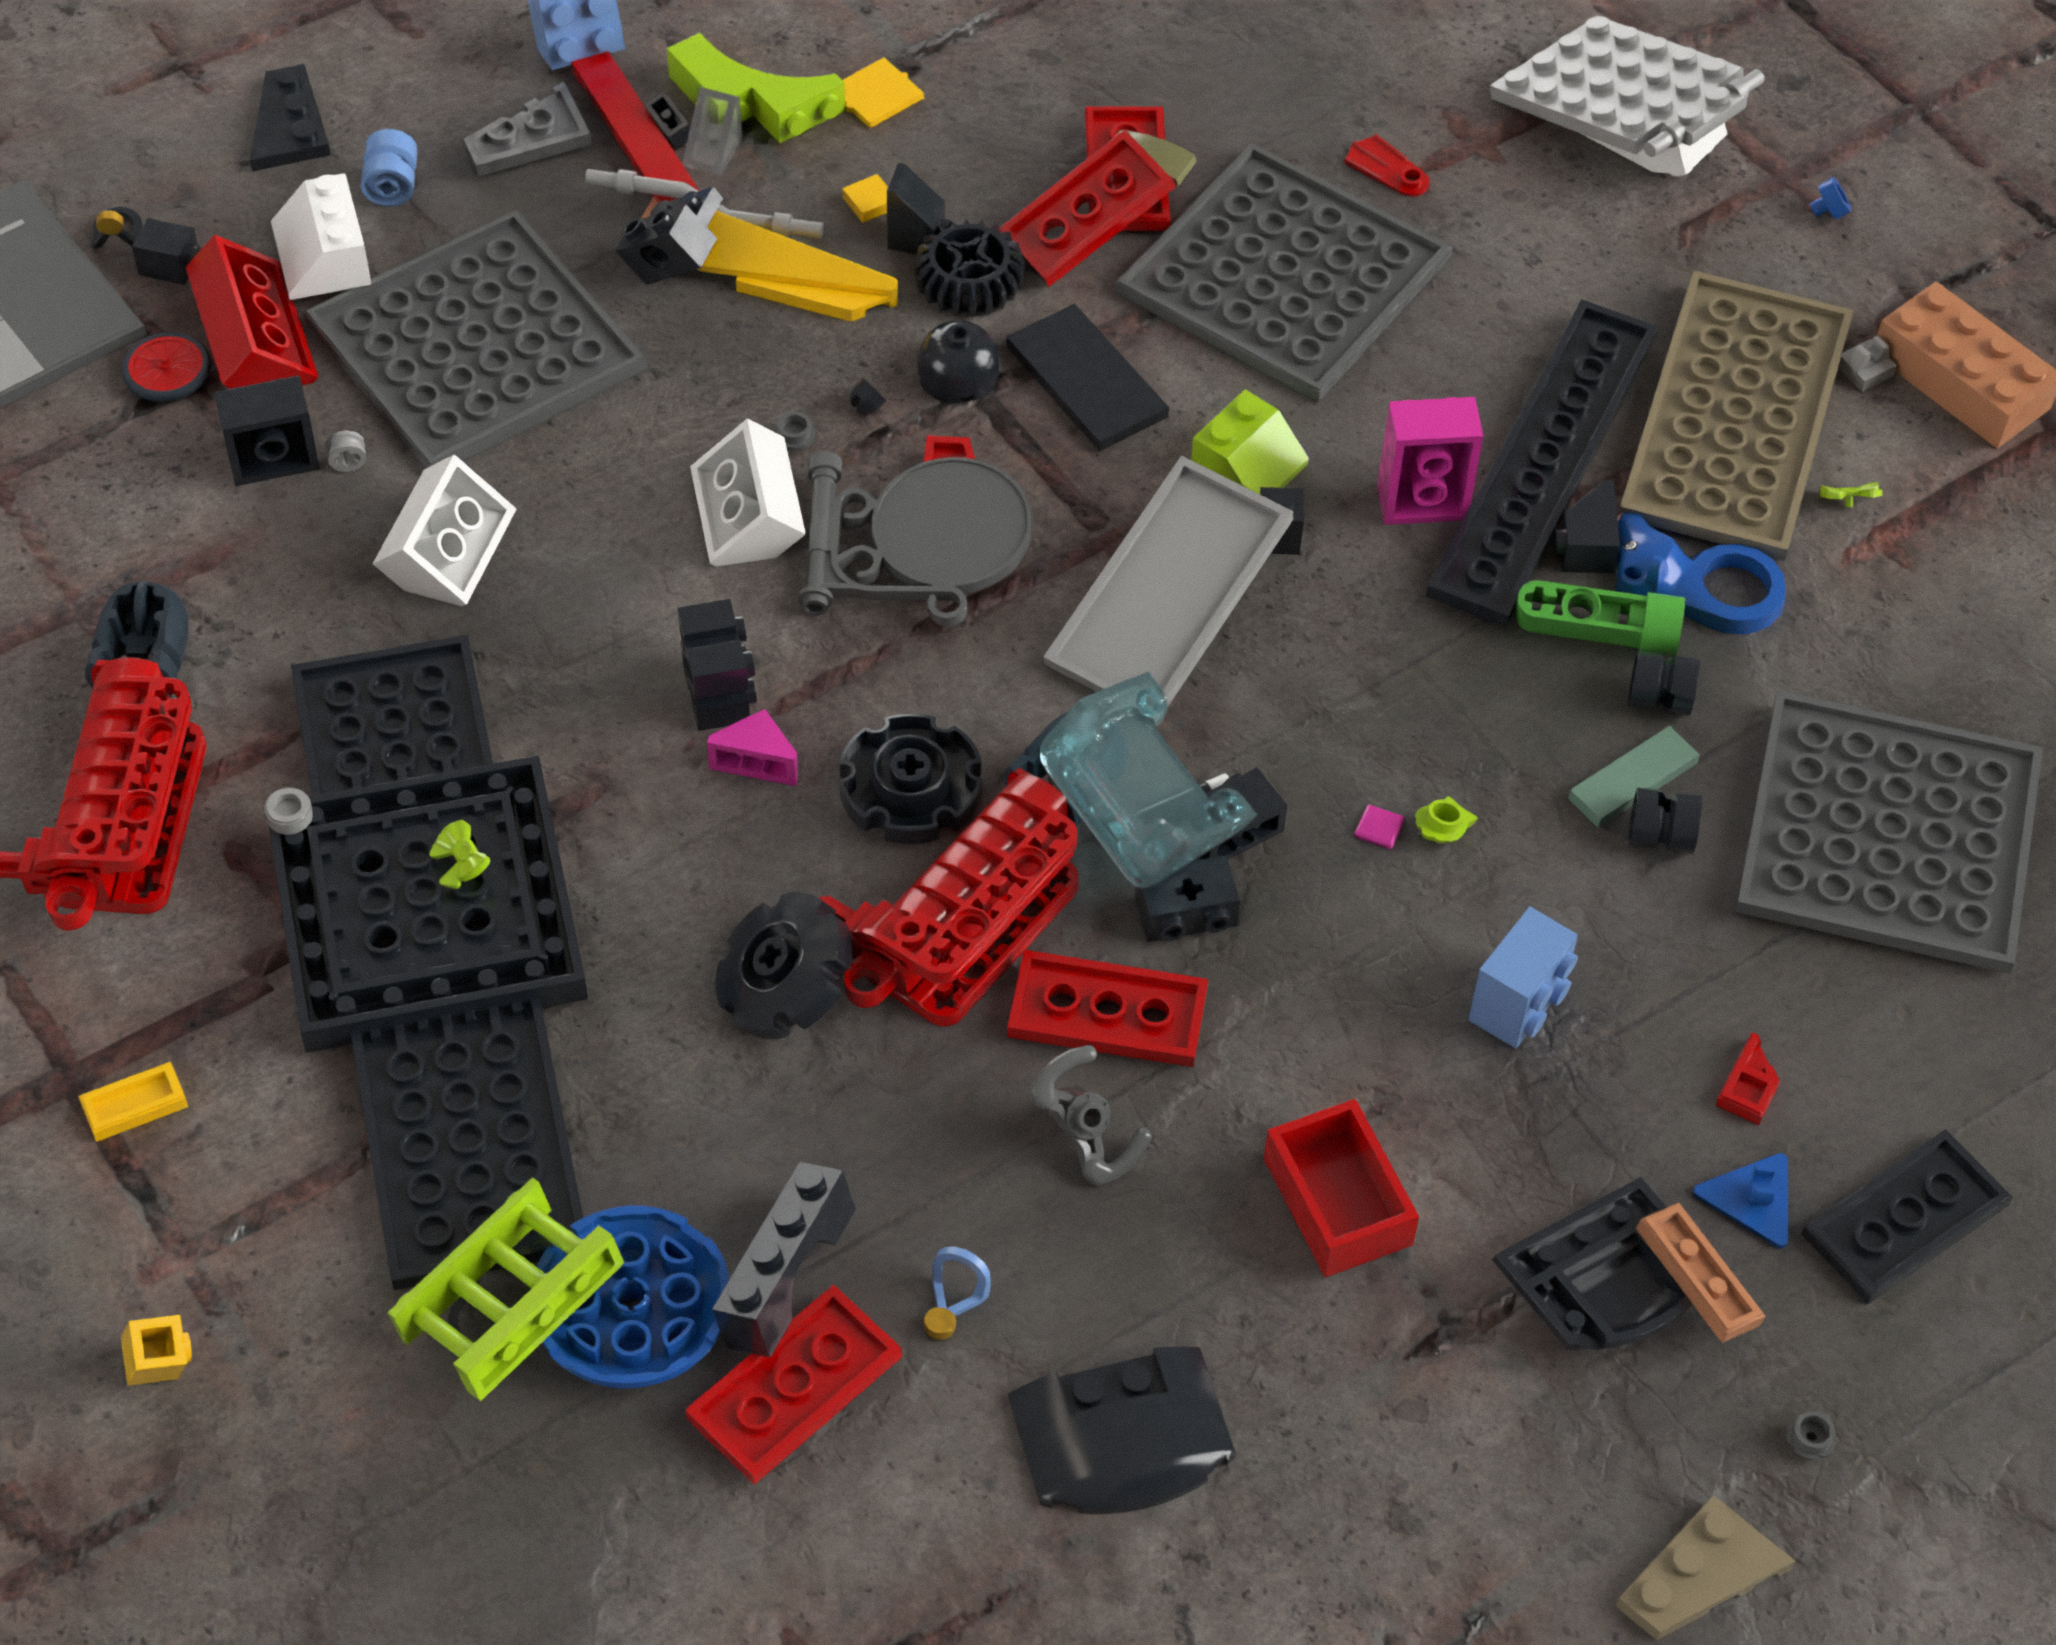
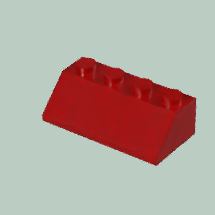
M214 234L185 268L222 384L232 389L298 375L302 385L314 383L319 376L294 301L289 299L281 262Z

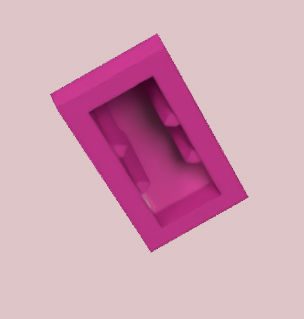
M765 709L709 735L707 740L709 769L796 786L798 781L797 752Z

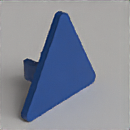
M1775 1154L1694 1187L1693 1196L1776 1248L1783 1249L1788 1243V1158L1785 1154Z

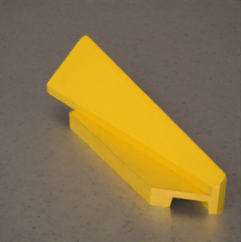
M718 211L715 212L707 226L717 237V240L702 267L697 270L738 276L736 279V292L850 322L864 318L866 309L881 304L892 308L898 303V281L894 277Z

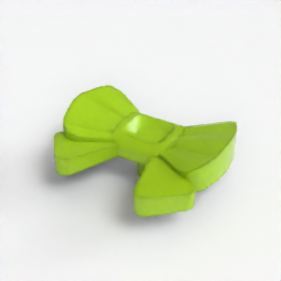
M1877 481L1858 487L1845 488L1819 485V496L1827 499H1843L1845 497V507H1853V496L1879 497L1882 496V490H1879V483Z
M464 820L455 821L447 825L438 835L429 854L433 859L454 855L457 863L439 880V883L446 888L458 889L462 881L466 882L477 877L490 864V858L486 854L478 852L476 846L470 840L471 826Z

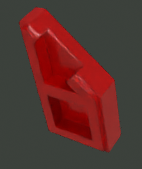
M1751 1032L1717 1098L1715 1106L1760 1125L1778 1089L1780 1080L1774 1067L1769 1065L1764 1055L1759 1035Z

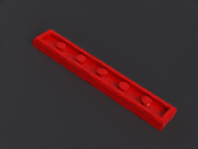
M609 51L572 61V72L639 176L685 182L700 191ZM651 194L656 198L658 203L664 200H668L669 202L678 199L675 197Z

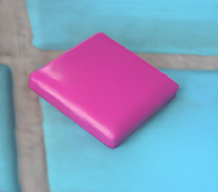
M1368 804L1355 830L1354 837L1391 850L1403 826L1405 817Z

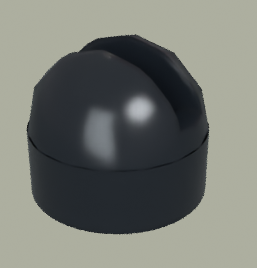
M864 377L850 392V403L852 407H857V412L861 414H872L887 401Z

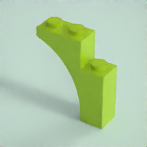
M701 33L667 48L669 78L720 132L754 116L779 143H782L845 112V86L836 73L815 77H789L761 72L730 59L710 44Z

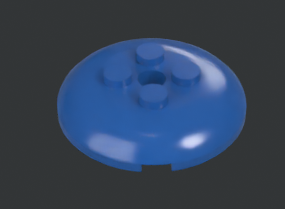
M649 1206L609 1208L590 1214L572 1224L570 1232L581 1240L586 1238L598 1225L611 1233L625 1264L542 1342L549 1355L564 1369L585 1381L618 1389H635L657 1385L683 1374L698 1363L714 1346L721 1335L712 1308L730 1280L725 1260L714 1241L710 1237L706 1238L701 1232L689 1225L688 1219L665 1209ZM555 1245L552 1248L548 1246L536 1267L544 1273H548L568 1254ZM629 1299L641 1301L633 1306V1310H628L627 1306L622 1305L623 1302Z

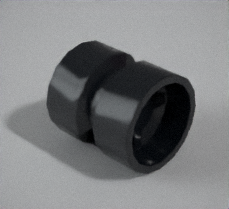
M1637 650L1630 682L1628 706L1653 710L1660 704L1663 705L1667 713L1690 716L1698 685L1700 660L1674 656L1671 661H1665L1662 653Z
M1637 787L1631 810L1628 844L1630 846L1654 849L1659 843H1664L1668 851L1693 854L1699 834L1702 797L1700 795L1676 792L1671 798H1666L1662 790Z

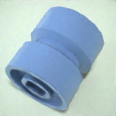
M382 129L372 133L367 138L364 150L361 190L368 200L382 206H398L411 199L414 192V171L418 154L417 144L411 136L395 129Z

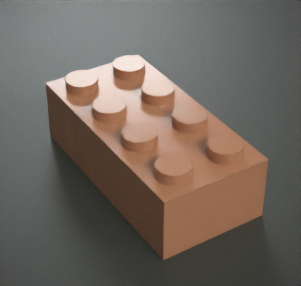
M1937 281L1881 321L1877 336L1889 346V358L1897 365L1895 372L1995 448L2001 447L2052 408L2056 397V369Z

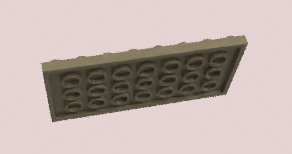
M1693 270L1618 515L1622 512L1640 514L1648 522L1649 526L1722 545L1740 544L1756 548L1769 557L1785 561L1854 310Z

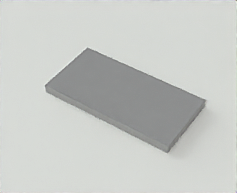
M1181 455L1043 656L1045 665L1157 724L1293 521V511Z

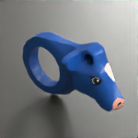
M1622 512L1617 516L1620 548L1615 565L1617 576L1615 591L1647 596V592L1685 597L1684 616L1705 627L1730 634H1751L1770 627L1782 614L1786 595L1784 574L1774 560L1760 550L1740 544L1715 546L1688 558L1674 539L1651 528L1640 514ZM1736 567L1747 570L1758 577L1764 584L1767 597L1762 602L1749 607L1727 605L1711 596L1704 585L1703 578L1709 572L1719 568Z

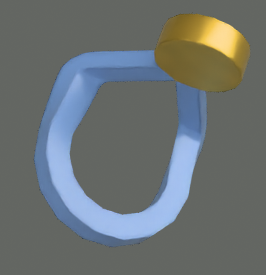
M944 1247L940 1249L932 1263V1284L937 1307L926 1313L923 1326L927 1335L933 1339L943 1340L951 1337L956 1328V1316L983 1303L990 1294L991 1277L986 1264L977 1255L959 1247ZM955 1260L969 1266L975 1272L978 1283L972 1296L947 1308L942 1284L943 1262Z

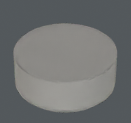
M283 788L275 791L267 798L264 805V812L269 827L280 834L298 833L304 830L313 818V810L308 795L297 788Z

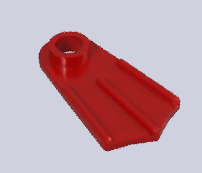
M1374 134L1367 139L1352 142L1350 151L1344 160L1346 165L1405 196H1419L1428 190L1430 181L1427 174L1379 135ZM1407 178H1414V179H1416V180H1415V181H1411V180H1408Z

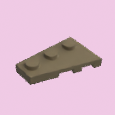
M1713 1495L1619 1597L1616 1607L1655 1640H1658L1708 1614L1711 1608L1734 1596L1738 1598L1752 1591L1755 1585L1774 1575L1779 1577L1792 1570L1795 1560Z

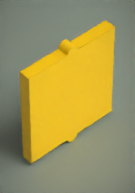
M884 57L842 80L845 86L846 112L855 114L869 128L924 99V92L908 79V74L906 72L901 73Z

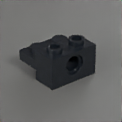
M710 187L698 192L690 191L683 197L669 202L668 200L661 201L652 209L649 217L643 219L635 218L625 226L622 231L624 237L615 252L646 285L701 268L717 240V237L707 226L723 197L714 187Z

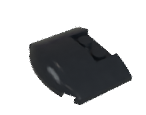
M1641 1177L1495 1254L1492 1260L1566 1349L1599 1350L1632 1343L1668 1326L1684 1314L1692 1305L1691 1301L1636 1229L1640 1219L1667 1208Z
M1200 1347L1154 1348L1152 1355L1060 1377L1056 1371L1008 1393V1400L1040 1505L1052 1508L1051 1499L1071 1506H1078L1079 1513L1114 1514L1153 1507L1197 1489L1207 1482V1475L1224 1459L1228 1465L1235 1458L1236 1453Z

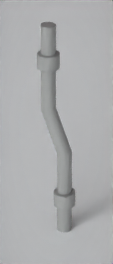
M587 169L585 175L586 185L616 189L618 194L633 196L635 192L681 198L690 191L698 192V190L685 182L637 176L636 171L619 169L618 173ZM721 204L716 210L788 238L790 235L821 239L823 235V223L793 219L792 214L775 212L774 216L730 210Z

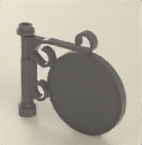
M828 451L816 452L809 457L808 477L813 485L808 556L810 558L808 586L802 588L798 594V602L806 614L814 616L825 614L832 605L833 597H858L867 600H928L929 616L934 623L943 627L956 626L962 623L967 616L968 607L965 594L987 588L1005 578L1018 566L1028 550L1032 535V518L1028 499L1019 484L1011 476L989 463L961 457L939 458L926 461L909 468L894 478L883 490L878 500H876L868 492L858 488L847 489L837 496L836 484L841 480L843 461L841 457ZM849 503H861L865 505L863 511L855 514L845 513L843 515L846 527L857 528L868 524L872 519L873 541L876 550L869 546L860 545L839 554L843 508ZM857 560H868L871 562L872 566L868 570L857 572V582L851 580L842 572L843 568ZM885 566L893 576L908 586L868 585L879 577L882 568ZM936 600L954 601L959 604V607L953 612L944 613L937 610Z

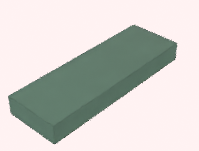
M1668 726L1570 789L1568 799L1597 828H1600L1632 807L1637 787L1658 790L1696 765L1700 754L1671 726Z

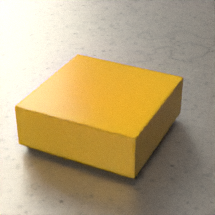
M875 174L842 188L843 199L860 221L864 223L887 213L888 186L878 174Z

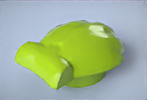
M1449 796L1444 800H1435L1415 813L1416 827L1421 831L1422 837L1429 841H1435L1438 844L1456 842L1463 836L1466 829L1471 827L1478 819L1476 815L1461 807Z

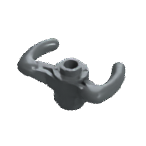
M1085 1045L1069 1049L1054 1057L1039 1071L1029 1087V1094L1036 1107L1049 1109V1114L1057 1122L1058 1128L1065 1131L1076 1145L1082 1177L1093 1186H1102L1119 1179L1136 1165L1143 1157L1152 1139V1133L1145 1127L1137 1129L1129 1145L1120 1156L1111 1163L1104 1162L1101 1135L1108 1127L1111 1111L1108 1102L1099 1094L1080 1085L1062 1087L1060 1089H1055L1054 1087L1056 1079L1064 1072L1078 1065L1091 1063L1096 1059V1049L1092 1045Z

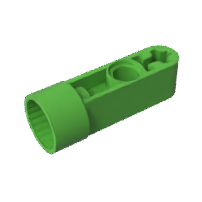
M1534 580L1523 585L1518 593L1515 619L1518 625L1528 632L1638 648V650L1662 653L1665 657L1673 658L1677 655L1681 636L1685 597L1647 592V596ZM1532 602L1540 603V611L1532 610ZM1556 605H1561L1559 615L1554 614ZM1574 607H1582L1590 613V616L1578 619L1572 616L1569 610ZM1620 614L1628 615L1626 625L1618 624Z

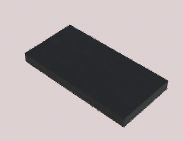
M1075 303L1006 337L1007 348L1099 451L1169 416L1168 405Z
M1944 1129L1806 1224L1802 1235L1867 1304H1870L2009 1206L2013 1197Z

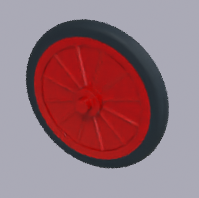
M175 332L159 333L142 339L127 352L122 362L123 380L133 393L147 400L163 402L181 399L192 394L204 384L211 370V357L206 347L194 337Z

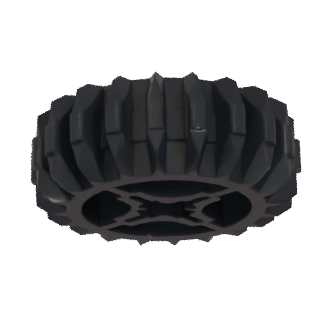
M966 218L961 225H956L950 220L947 229L937 226L935 235H925L922 245L918 246V251L916 252L914 276H916L917 286L920 293L925 294L928 304L937 303L940 312L951 308L955 316L961 311L969 312L972 318L976 311H983L989 315L992 307L1003 309L1006 300H1014L1017 290L1021 289V284L1023 283L1024 259L1019 248V242L1013 241L1010 232L1001 233L998 224L986 227L983 219L978 224H970Z

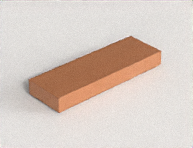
M1680 1203L1640 1219L1636 1228L1722 1343L1761 1326L1766 1316Z

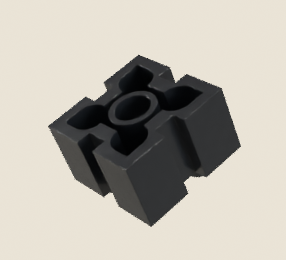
M731 599L677 607L681 635L682 664L688 690H690L698 731L730 726L749 717V704L757 703V697L752 677L755 676L751 649L746 650L744 644L747 641L743 616H734Z

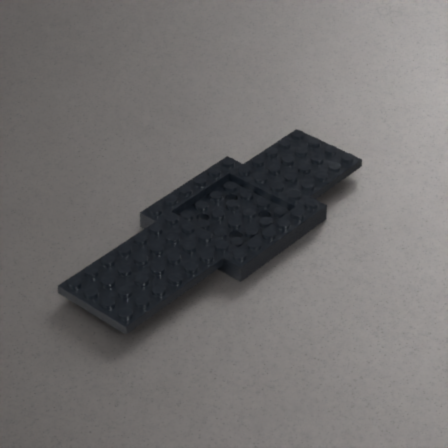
M468 634L291 665L312 796L308 797L313 810V818L304 830L295 834H280L269 827L299 1026L305 1052L353 1044L393 1290L413 1287L419 1284L492 1216L511 1194L521 1189L532 1177L540 1183L552 1211L548 1216L569 1231H571L570 1226L583 1218L542 1008L587 1000L585 975L539 755L493 763ZM464 820L471 826L470 840L474 843L478 852L484 853L490 858V864L477 877L466 882L462 881L458 889L446 888L439 883V880L457 861L454 855L433 859L429 854L438 835L447 825L455 821ZM375 860L383 864L379 870L372 873L359 870L360 866L367 861ZM476 918H482L490 922L485 929L480 931H471L465 928L469 921ZM380 936H392L396 939L395 943L388 948L379 949L372 946L373 941ZM532 1229L512 1249L533 1263L538 1262L548 1246L552 1248L554 1244ZM496 1263L488 1271L503 1269V1267Z

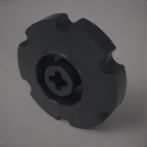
M909 713L888 716L884 718L883 728L878 730H872L868 727L862 728L844 748L839 761L840 777L842 778L839 781L840 799L850 818L865 831H869L871 828H881L885 831V840L895 843L918 844L931 842L938 839V830L940 828L951 827L954 830H958L976 811L982 796V779L979 778L981 776L982 760L973 741L956 726H952L949 729L938 728L936 726V717L924 714Z
M791 892L782 894L778 903L773 907L761 903L741 920L727 940V943L731 945L730 953L724 960L719 961L716 972L718 1002L721 1008L729 1013H734L731 1019L734 1024L758 1038L769 1040L785 1038L789 1029L795 1024L804 1030L807 1029L828 1011L841 992V988L837 986V981L843 972L850 969L852 962V938L848 925L835 916V909L818 897L808 893Z

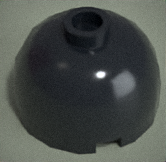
M949 321L939 324L925 336L919 347L918 375L920 377V384L924 391L932 397L948 403H960V398L973 396V401L982 399L994 389L999 380V353L994 340L982 327L968 321Z

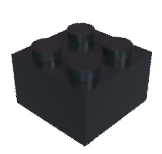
M299 375L214 392L235 486L320 469L309 412Z

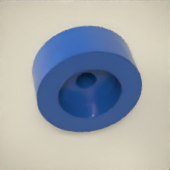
M1834 177L1818 185L1822 197L1810 203L1816 217L1830 211L1833 217L1838 220L1852 212L1846 194Z

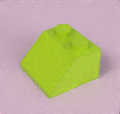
M1246 389L1193 437L1192 461L1260 494V487L1284 488L1309 462L1308 456L1280 411Z

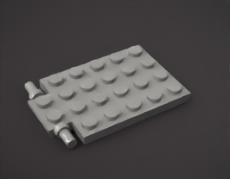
M1596 16L1587 20L1585 24L1571 33L1562 36L1559 41L1542 52L1536 53L1531 59L1516 69L1507 72L1505 76L1490 85L1491 99L1633 154H1637L1644 149L1648 156L1654 157L1666 148H1675L1681 143L1691 146L1745 109L1749 92L1761 85L1765 78L1758 69H1754L1744 76L1743 67L1726 62L1724 59L1715 58L1698 52L1693 48L1667 41L1665 38L1639 31L1634 27L1608 20L1606 17Z

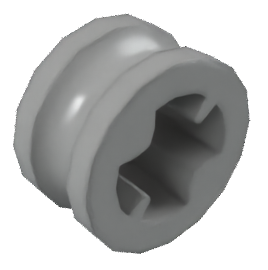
M347 430L339 431L328 438L326 442L328 461L333 469L341 472H350L361 468L367 460L364 438L359 433Z

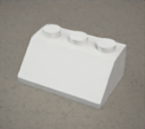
M345 173L323 175L316 179L305 180L271 220L289 299L293 300L372 285L365 246Z
M746 419L690 466L710 564L718 567L777 558L806 534L783 436Z
M452 455L424 469L376 556L373 565L406 592L462 607L468 603L516 508L456 455Z

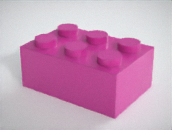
M1475 397L1389 401L1377 480V491L1384 525L1462 521L1472 502L1483 441V432Z

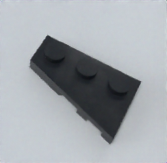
M305 64L265 71L250 156L252 172L330 156L329 143Z

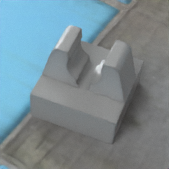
M1875 336L1872 340L1869 339L1843 352L1838 369L1863 392L1893 377L1897 365L1889 358V346L1879 336Z

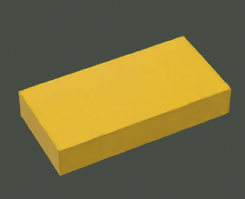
M171 1061L78 1096L96 1142L188 1108L186 1097Z

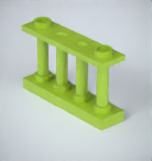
M533 1177L521 1189L511 1194L492 1216L410 1292L404 1294L397 1304L387 1312L401 1340L407 1345L425 1331L455 1354L458 1359L453 1364L466 1390L479 1401L483 1400L625 1264L613 1235L598 1225L586 1238L581 1240L548 1216L552 1210L540 1183ZM532 1229L568 1254L548 1273H544L512 1249ZM496 1263L532 1288L513 1307L509 1308L476 1283ZM459 1297H462L495 1322L476 1342L470 1341L439 1317Z

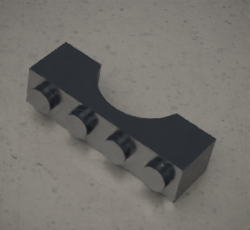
M799 1162L712 1308L727 1348L769 1358L772 1356L792 1321L793 1288L799 1267L805 1255L817 1242L836 1245L856 1210L843 1170L805 1162Z

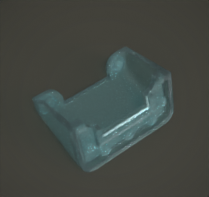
M1149 672L1080 698L1043 739L1039 752L1041 763L1047 773L1126 879L1132 885L1139 888H1148L1169 877L1244 829L1257 816L1246 799L1234 789H1220L1208 798L1156 729L1167 714L1168 704L1163 690Z

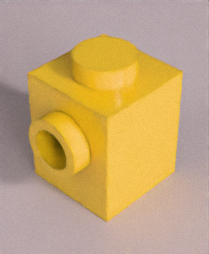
M180 1315L129 1321L121 1335L127 1386L179 1379L187 1363L191 1362V1341L188 1332L182 1331Z

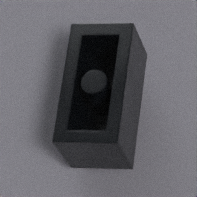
M662 91L644 104L653 120L676 150L696 136L688 121L665 91Z

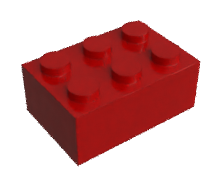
M1356 1098L1267 1130L1263 1160L1325 1278L1413 1246L1419 1215Z

